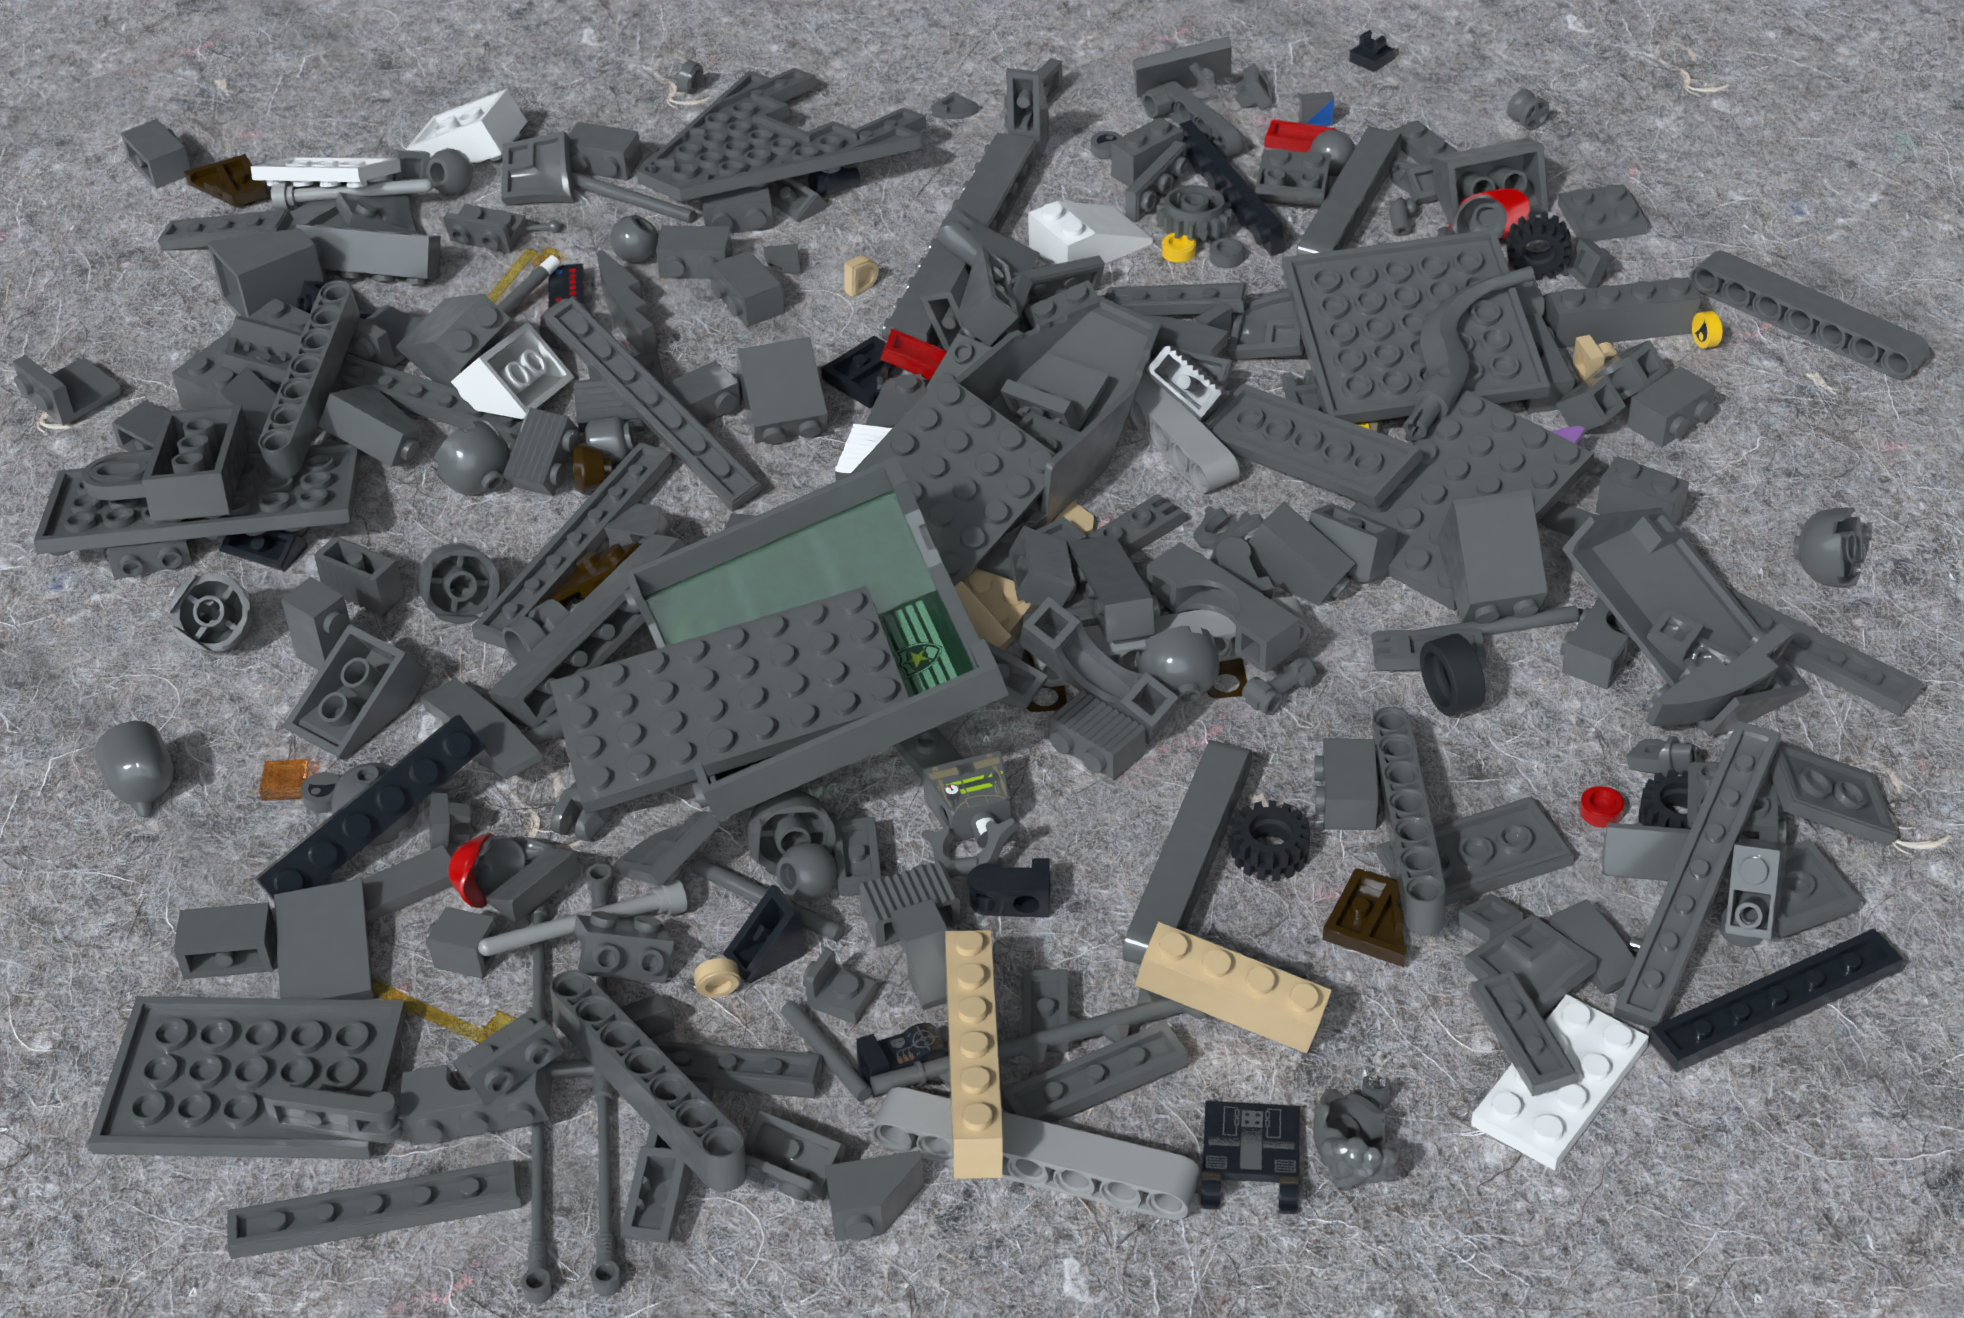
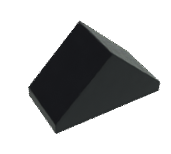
M776 885L770 886L723 953L727 959L736 962L739 975L745 982L752 983L805 956L801 913Z

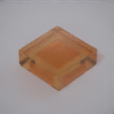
M307 759L265 761L259 788L261 800L302 799L301 786L309 774Z

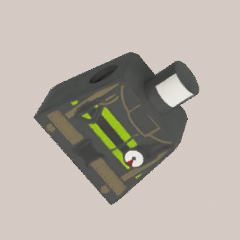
M1000 750L922 769L924 799L943 828L948 827L955 833L954 841L959 842L975 838L977 844L981 848H985L988 841L986 823L993 821L999 824L1011 818L1010 796Z

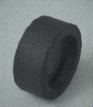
M1459 633L1424 643L1420 652L1421 674L1426 690L1437 709L1445 716H1455L1481 707L1485 701V678L1478 656L1468 640Z

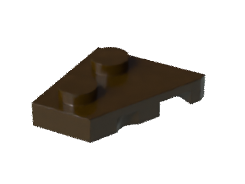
M246 154L184 171L189 186L234 207L250 205L257 200L267 198L262 181L252 180V164Z
M1355 868L1323 927L1322 940L1404 967L1407 958V946L1404 945L1402 911L1399 908L1397 881Z

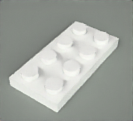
M289 157L251 166L252 180H267L268 186L287 183V181H293V186L313 185L314 181H319L320 187L341 185L340 182H346L347 187L355 188L367 186V180L368 182L387 181L389 174L401 172L399 158Z
M1567 994L1545 1022L1576 1070V1082L1532 1097L1512 1063L1473 1112L1471 1125L1553 1170H1556L1646 1050L1649 1036Z

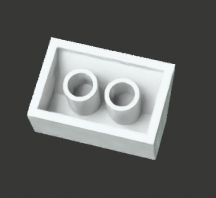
M527 321L475 360L451 382L457 388L460 396L469 402L474 410L524 419L529 407L534 409L539 407L570 382L574 376Z

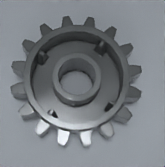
M1197 185L1178 187L1168 192L1166 197H1162L1160 203H1157V226L1164 228L1165 234L1174 232L1175 238H1180L1183 235L1188 236L1189 241H1192L1194 237L1207 240L1208 235L1217 238L1219 237V232L1226 233L1228 226H1231V203L1224 202L1223 195L1209 187Z

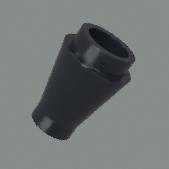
M841 166V169L835 173H824L822 171L808 173L809 188L824 198L850 187L859 186L860 173L856 166Z

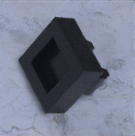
M1368 30L1360 35L1359 45L1350 50L1349 62L1375 73L1394 60L1395 49L1386 45V38L1383 35L1376 40L1372 39V31Z

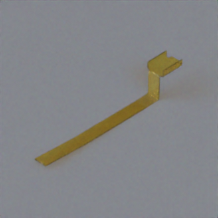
M548 247L539 255L537 251L527 248L487 297L495 303L530 260H532L533 268L540 266L550 255L555 256L559 260L558 250Z
M373 978L374 995L384 1000L404 1001L407 1011L477 1043H481L517 1019L495 1009L496 1016L486 1026L481 1025V1029Z

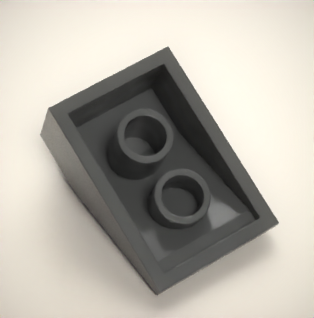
M348 624L282 727L344 760L409 707L430 672L406 652Z

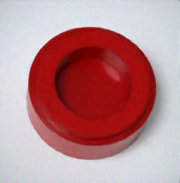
M1595 786L1587 789L1582 794L1579 812L1583 820L1588 824L1605 828L1607 827V822L1619 823L1621 821L1625 802L1622 795L1616 790L1605 786Z

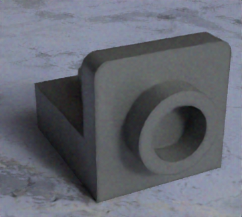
M828 948L824 949L817 961L810 962L804 973L803 985L806 987L808 1007L855 1025L877 994L876 981L836 967L835 951Z

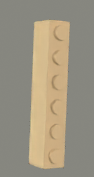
M991 930L945 931L954 1179L1002 1178L1003 1133Z

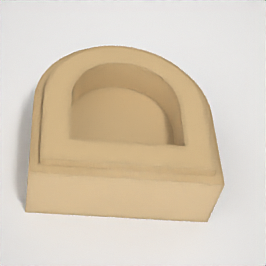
M860 255L844 262V292L854 297L871 288L878 277L879 268L877 263L865 255Z

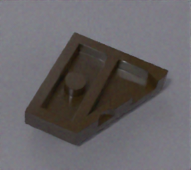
M634 542L621 546L617 543L607 548L604 552H588L577 561L576 565L578 568L549 599L558 601L565 608L579 592L585 599L640 544Z

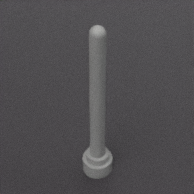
M430 179L367 183V186L355 188L339 185L296 189L295 186H289L288 183L273 184L271 187V199L275 210H291L292 206H297L298 202L334 200L339 192L369 197L430 192L434 184Z
M674 878L668 883L664 882L661 886L653 888L651 894L484 938L479 942L478 950L482 955L490 956L574 933L576 916H591V913L594 911L612 913L618 919H626L652 911H657L658 914L665 913L667 916L682 913L687 910L686 893L680 879Z

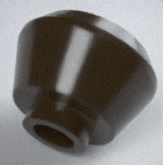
M579 443L573 448L575 490L581 494L590 493L596 490L604 479L611 474V456H603V449L584 443Z

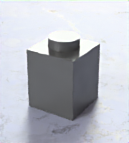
M446 906L437 922H433L430 925L426 935V946L430 949L434 968L483 979L496 954L490 956L482 955L478 950V944L484 938L498 935L495 917Z

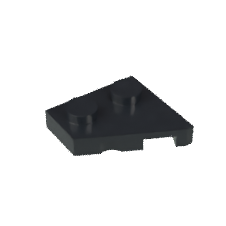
M872 336L821 367V373L824 381L870 409L874 406L885 379L891 377L897 366L880 360L886 342L876 336Z

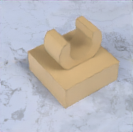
M1590 335L1576 337L1572 367L1581 380L1584 381L1609 361V358L1606 357L1616 355L1617 351L1609 342L1597 345Z

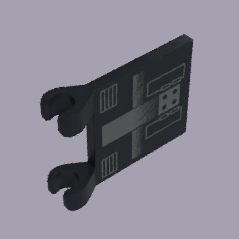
M1222 1101L1205 1102L1201 1183L1202 1209L1219 1210L1221 1180L1279 1183L1278 1212L1282 1214L1298 1213L1300 1106Z

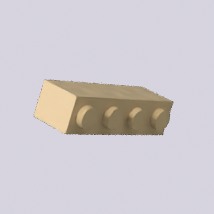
M1158 922L1135 986L1304 1053H1307L1332 991L1161 922Z

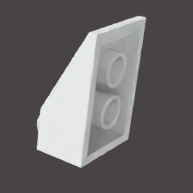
M508 89L433 116L406 149L430 152V157H432L440 150L451 148L466 154L471 163H479L487 159L493 162L503 157V144L514 142L521 136L519 132L528 121Z
M1055 201L1028 213L1029 247L1039 252V256L1050 265L1094 256H1100L1106 264L1153 244L1151 236L1113 206Z

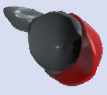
M1513 188L1489 190L1472 195L1460 204L1452 224L1437 230V237L1495 229L1500 241L1507 236V232H1510V226L1513 223L1518 225V218L1524 216L1527 221L1531 208L1529 198L1523 192Z
M493 833L484 834L465 842L454 852L449 862L448 875L451 884L468 905L474 908H483L488 904L485 898L522 870L526 862H532L547 849L556 848V846L531 837H505L504 835L495 836Z

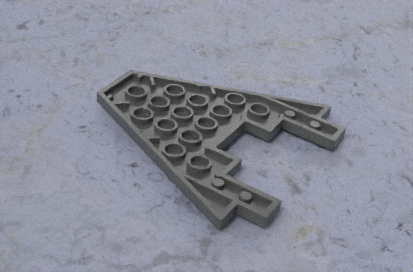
M792 68L771 78L749 71L636 171L639 184L653 189L655 192L665 194L676 201L685 202L749 186L762 187L767 185L768 182L817 171L835 173L844 165L923 148V134L918 132L927 128L926 115L903 107L856 129L831 121L807 132L781 122V120L790 117L789 104L784 103V101L791 98H800L805 92L816 88V75L797 68Z

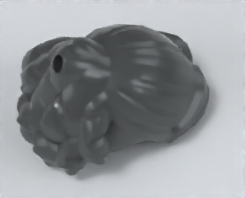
M1326 1089L1314 1108L1313 1136L1320 1159L1329 1167L1336 1188L1341 1191H1348L1354 1185L1379 1183L1395 1178L1399 1170L1397 1160L1400 1152L1396 1143L1388 1142L1385 1139L1384 1119L1386 1118V1112L1379 1110L1363 1096L1357 1094L1344 1095L1336 1089Z

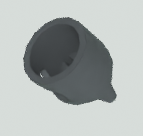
M134 720L120 723L103 734L94 748L95 761L112 794L124 803L131 805L139 816L145 818L150 816L152 803L169 789L174 780V763L157 728L144 721Z

